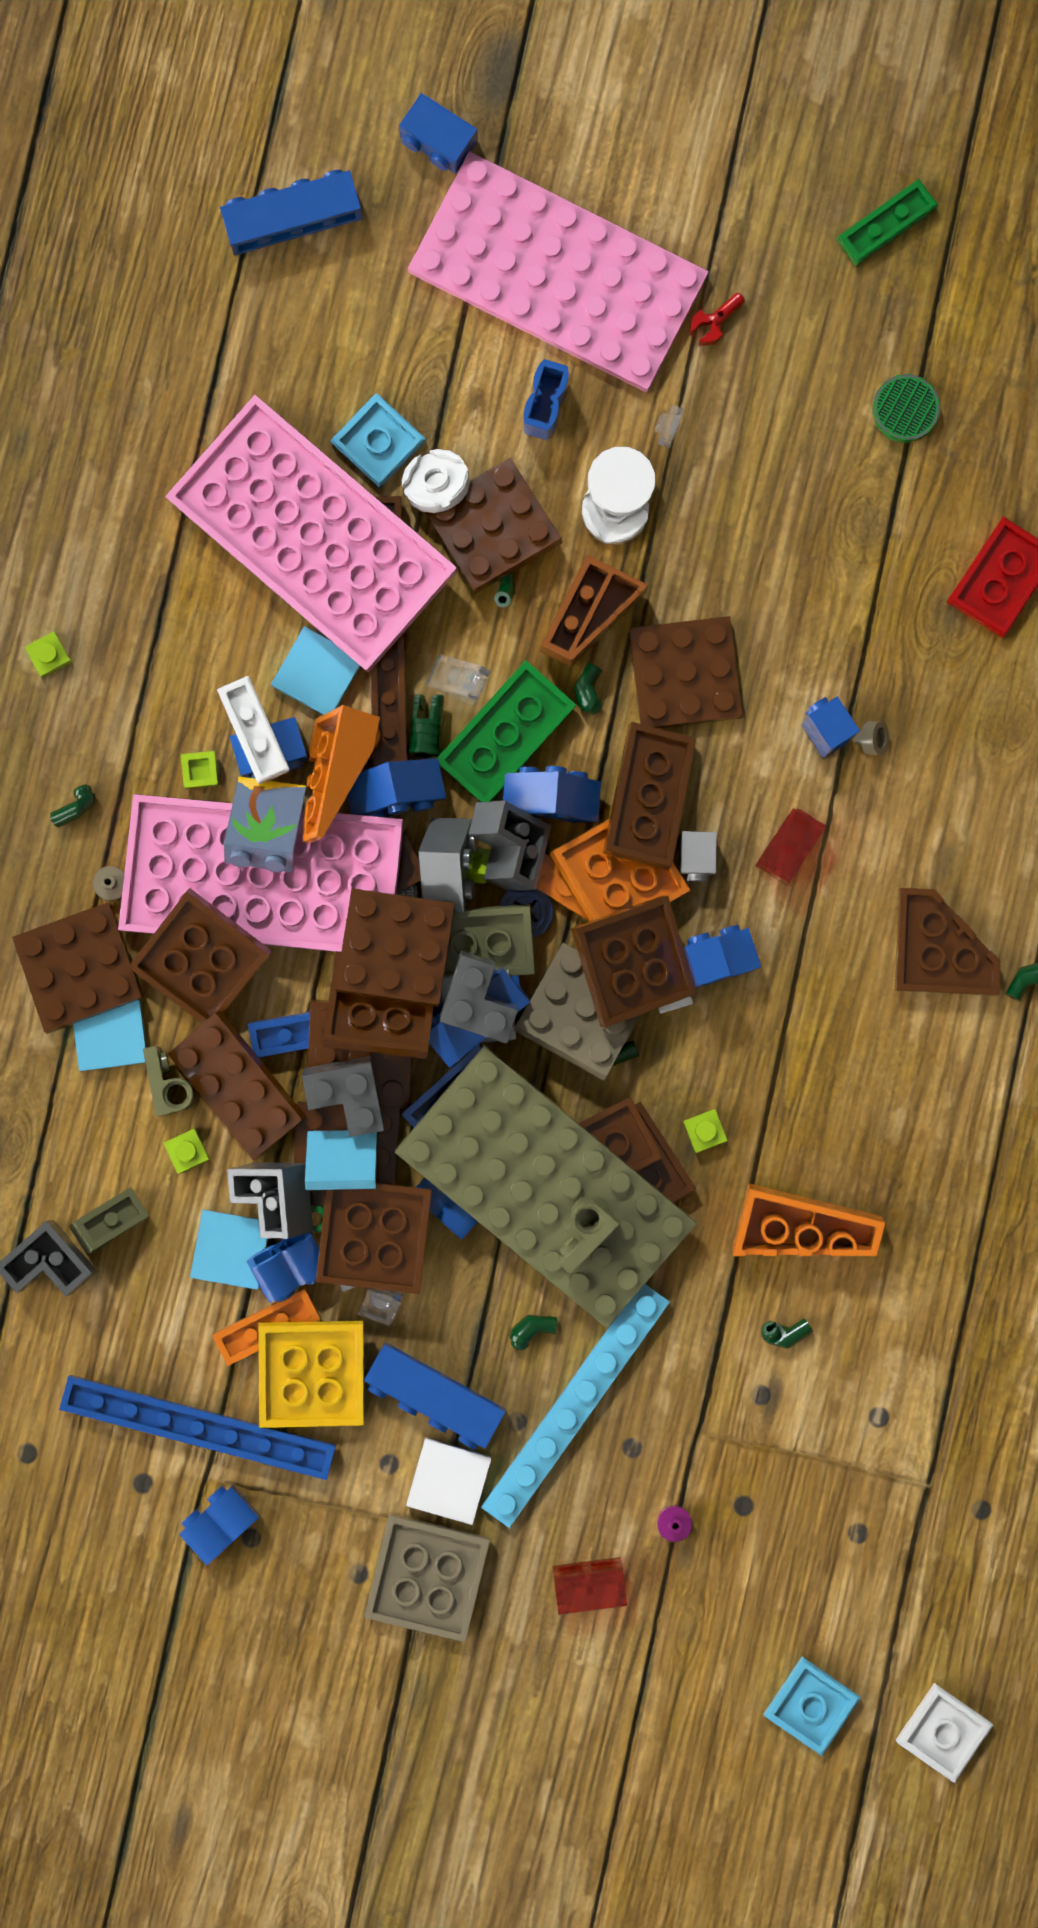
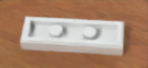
M246 676L217 689L258 784L260 785L289 772V766L250 677Z

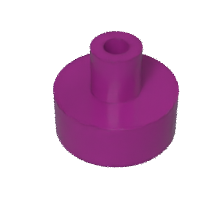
M670 1505L660 1511L657 1517V1527L663 1538L668 1541L678 1542L689 1535L692 1529V1520L689 1513L683 1507ZM673 1523H678L676 1527L672 1526Z

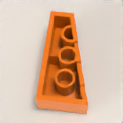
M748 1183L732 1245L733 1256H877L885 1221L879 1215Z

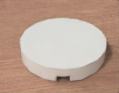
M613 447L603 451L593 461L588 472V490L593 502L612 515H630L640 511L650 500L655 488V473L650 461L641 452L630 447Z
M450 450L429 451L430 454L423 457L420 454L405 468L402 477L405 496L413 507L422 512L437 513L449 510L459 504L468 492L470 485L468 468L462 458Z
M589 490L583 500L582 518L585 528L594 538L605 544L620 545L632 541L642 532L648 520V502L640 511L630 515H612L593 502Z

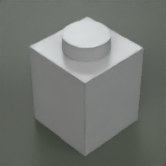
M682 831L680 834L679 872L681 876H687V881L707 882L708 876L716 874L717 832Z

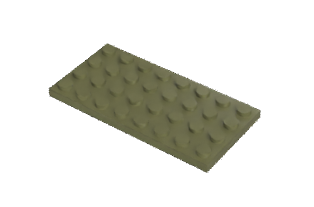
M485 1045L395 1149V1153L606 1328L697 1224L693 1218ZM581 1198H594L617 1217L619 1225L569 1274L560 1265L559 1257L562 1254L559 1250L571 1237L574 1236L577 1239L580 1236L574 1228L571 1209L574 1203ZM591 1209L584 1210L579 1215V1221L583 1224H592L597 1219L598 1214Z

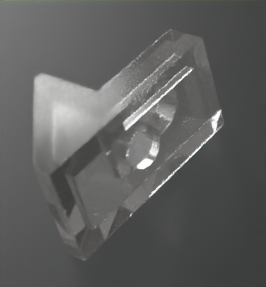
M439 654L425 685L469 706H473L483 691L491 671L481 665Z

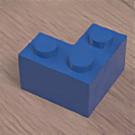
M438 758L387 762L360 772L347 795L351 814L387 818V812L390 815L409 811V807H413L414 812L433 809L434 802L446 799Z
M546 766V772H540L539 768L520 767L519 773H505L503 801L506 800L536 818H552L570 823L598 822L601 782L588 779V773L568 771L566 773L567 768L560 766Z
M738 924L719 930L720 937L710 938L709 932L687 940L688 945L684 947V952L695 989L761 968L749 928L740 930Z

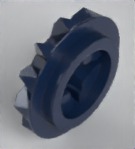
M537 888L536 890L507 891L502 897L499 906L515 905V901L518 904L527 905L535 900L536 903L534 904L532 914L537 922L535 923L531 920L532 937L535 938L545 932L553 917V907L549 897Z

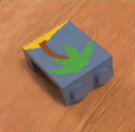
M238 776L224 841L225 863L233 864L237 867L250 866L264 868L272 872L285 871L293 873L294 848L302 810H305L306 786L275 781H266L259 785L254 778Z

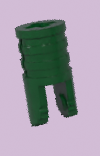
M415 695L409 754L426 758L439 757L444 696H432L429 719H427L425 696Z

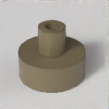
M867 721L862 731L855 736V744H861L864 753L867 755H883L889 745V730L884 721Z
M114 866L101 868L93 878L94 891L99 897L107 901L121 899L125 873Z

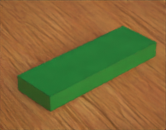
M917 179L840 234L836 241L857 267L934 212L939 205L920 179Z

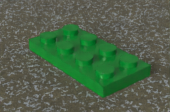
M525 660L439 755V766L479 802H491L504 788L505 773H517L520 767L524 766L576 708V704Z

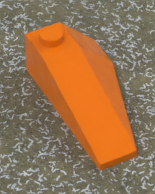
M342 705L315 719L308 760L314 762V770L312 775L310 774L307 777L306 786L312 789V796L305 806L303 842L309 844L324 837L379 742L380 729H378L380 717Z

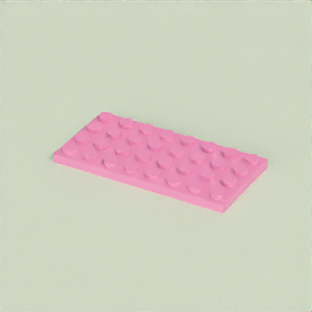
M470 151L408 267V273L645 393L651 387L709 271Z
M256 395L251 398L165 496L368 673L458 571L456 566Z
M133 794L118 927L120 931L154 934L185 892L191 888L264 945L341 952L351 888L397 895L404 831L403 819L337 813L324 837L308 844L303 842L305 810H302L294 848L293 873L285 871L272 872L264 868L237 867L233 864L225 863L224 841L232 803Z

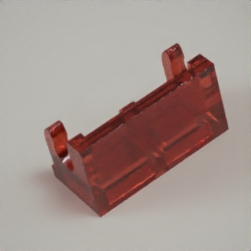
M793 808L755 866L787 886L827 826L801 809L797 808L795 810Z
M621 1557L552 1566L558 1615L627 1606Z

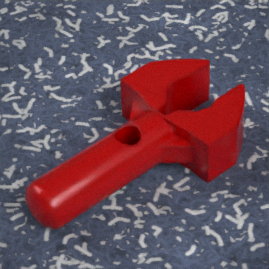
M735 293L713 314H704L700 309L693 315L690 336L700 326L711 324L710 332L699 340V345L708 346L716 344L723 336V333L720 331V324L745 303L743 295Z

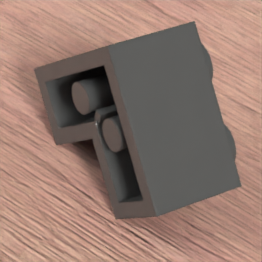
M506 800L476 803L468 835L491 847L484 880L505 891L536 890L551 825Z
M431 818L419 849L423 899L455 903L454 912L464 913L468 901L473 900L475 894L474 879H469L468 874L472 868L473 853H477L479 840L468 835L472 819Z
M461 950L440 1014V1022L507 1043L518 1009L516 1004L486 995L495 969V961Z
M372 1056L303 1068L302 1080L308 1110L343 1104L350 1137L384 1131V1117Z
M250 1163L227 1169L230 1203L258 1205L260 1238L289 1239L313 1232L310 1190L305 1189L306 1163Z
M48 1220L0 1261V1275L16 1293L24 1291L41 1275L46 1273L66 1297L73 1294L98 1272L54 1220Z

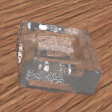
M671 405L668 414L661 413L655 428V432L660 433L659 445L670 449L683 417V408Z
M368 1288L358 1314L390 1326L401 1304L403 1293Z

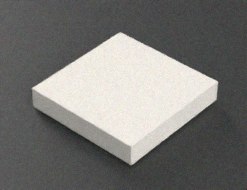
M425 1437L406 1506L473 1525L492 1456Z
M934 1682L896 1738V1742L955 1783L993 1727V1724Z

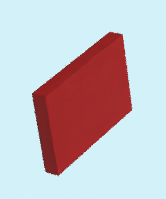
M1003 516L946 602L1003 639L1038 587V538Z

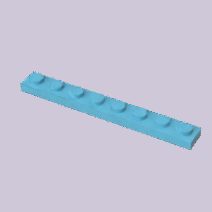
M644 1284L612 1321L481 1505L482 1509L510 1528L670 1301L648 1285Z

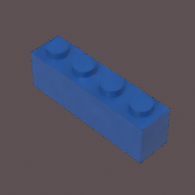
M332 170L325 173L323 178L312 181L300 179L293 182L291 187L281 190L277 188L265 189L258 194L259 196L249 199L244 197L233 198L227 201L226 205L220 206L234 256L363 220L350 170L344 172L342 170Z
M387 1342L384 1343L364 1379L366 1383L370 1384L367 1389L383 1399L390 1395L400 1401L397 1406L405 1412L416 1416L417 1412L424 1414L430 1418L428 1424L444 1433L449 1428L460 1435L458 1440L461 1443L475 1450L478 1445L484 1449L486 1448L506 1410L504 1407Z

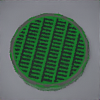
M912 374L896 375L886 380L877 390L872 404V415L878 430L888 439L900 443L916 441L927 436L936 425L940 413L939 397L934 387L924 378Z

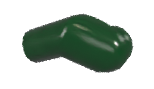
M85 784L75 788L73 794L77 800L50 813L51 821L57 828L80 818L95 804L96 794L92 793L91 786Z
M1038 963L1019 968L1005 994L1020 1002L1028 986L1038 984Z

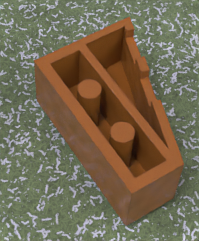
M587 554L541 644L540 652L571 668L647 593L648 584Z

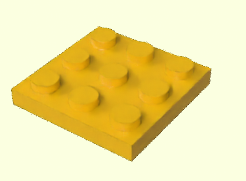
M363 1321L258 1323L259 1428L364 1425Z

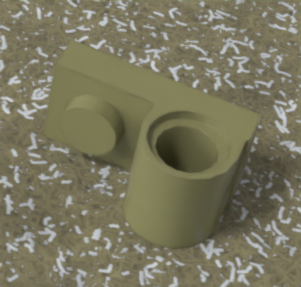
M161 1047L143 1048L156 1116L161 1117L189 1109L196 1100V1089L190 1081L181 1078L167 1080L166 1073L171 1072L170 1061L167 1052H161ZM182 1085L187 1091V1098L182 1104L177 1105L171 1100L170 1092L174 1086Z
M130 1187L74 1221L69 1228L88 1256L148 1218L149 1215Z
M581 1198L574 1203L571 1209L572 1222L580 1236L577 1239L574 1236L571 1237L559 1250L562 1254L559 1257L560 1265L569 1274L619 1225L617 1217L594 1198ZM591 1209L596 1211L598 1216L592 1224H583L579 1221L581 1212Z

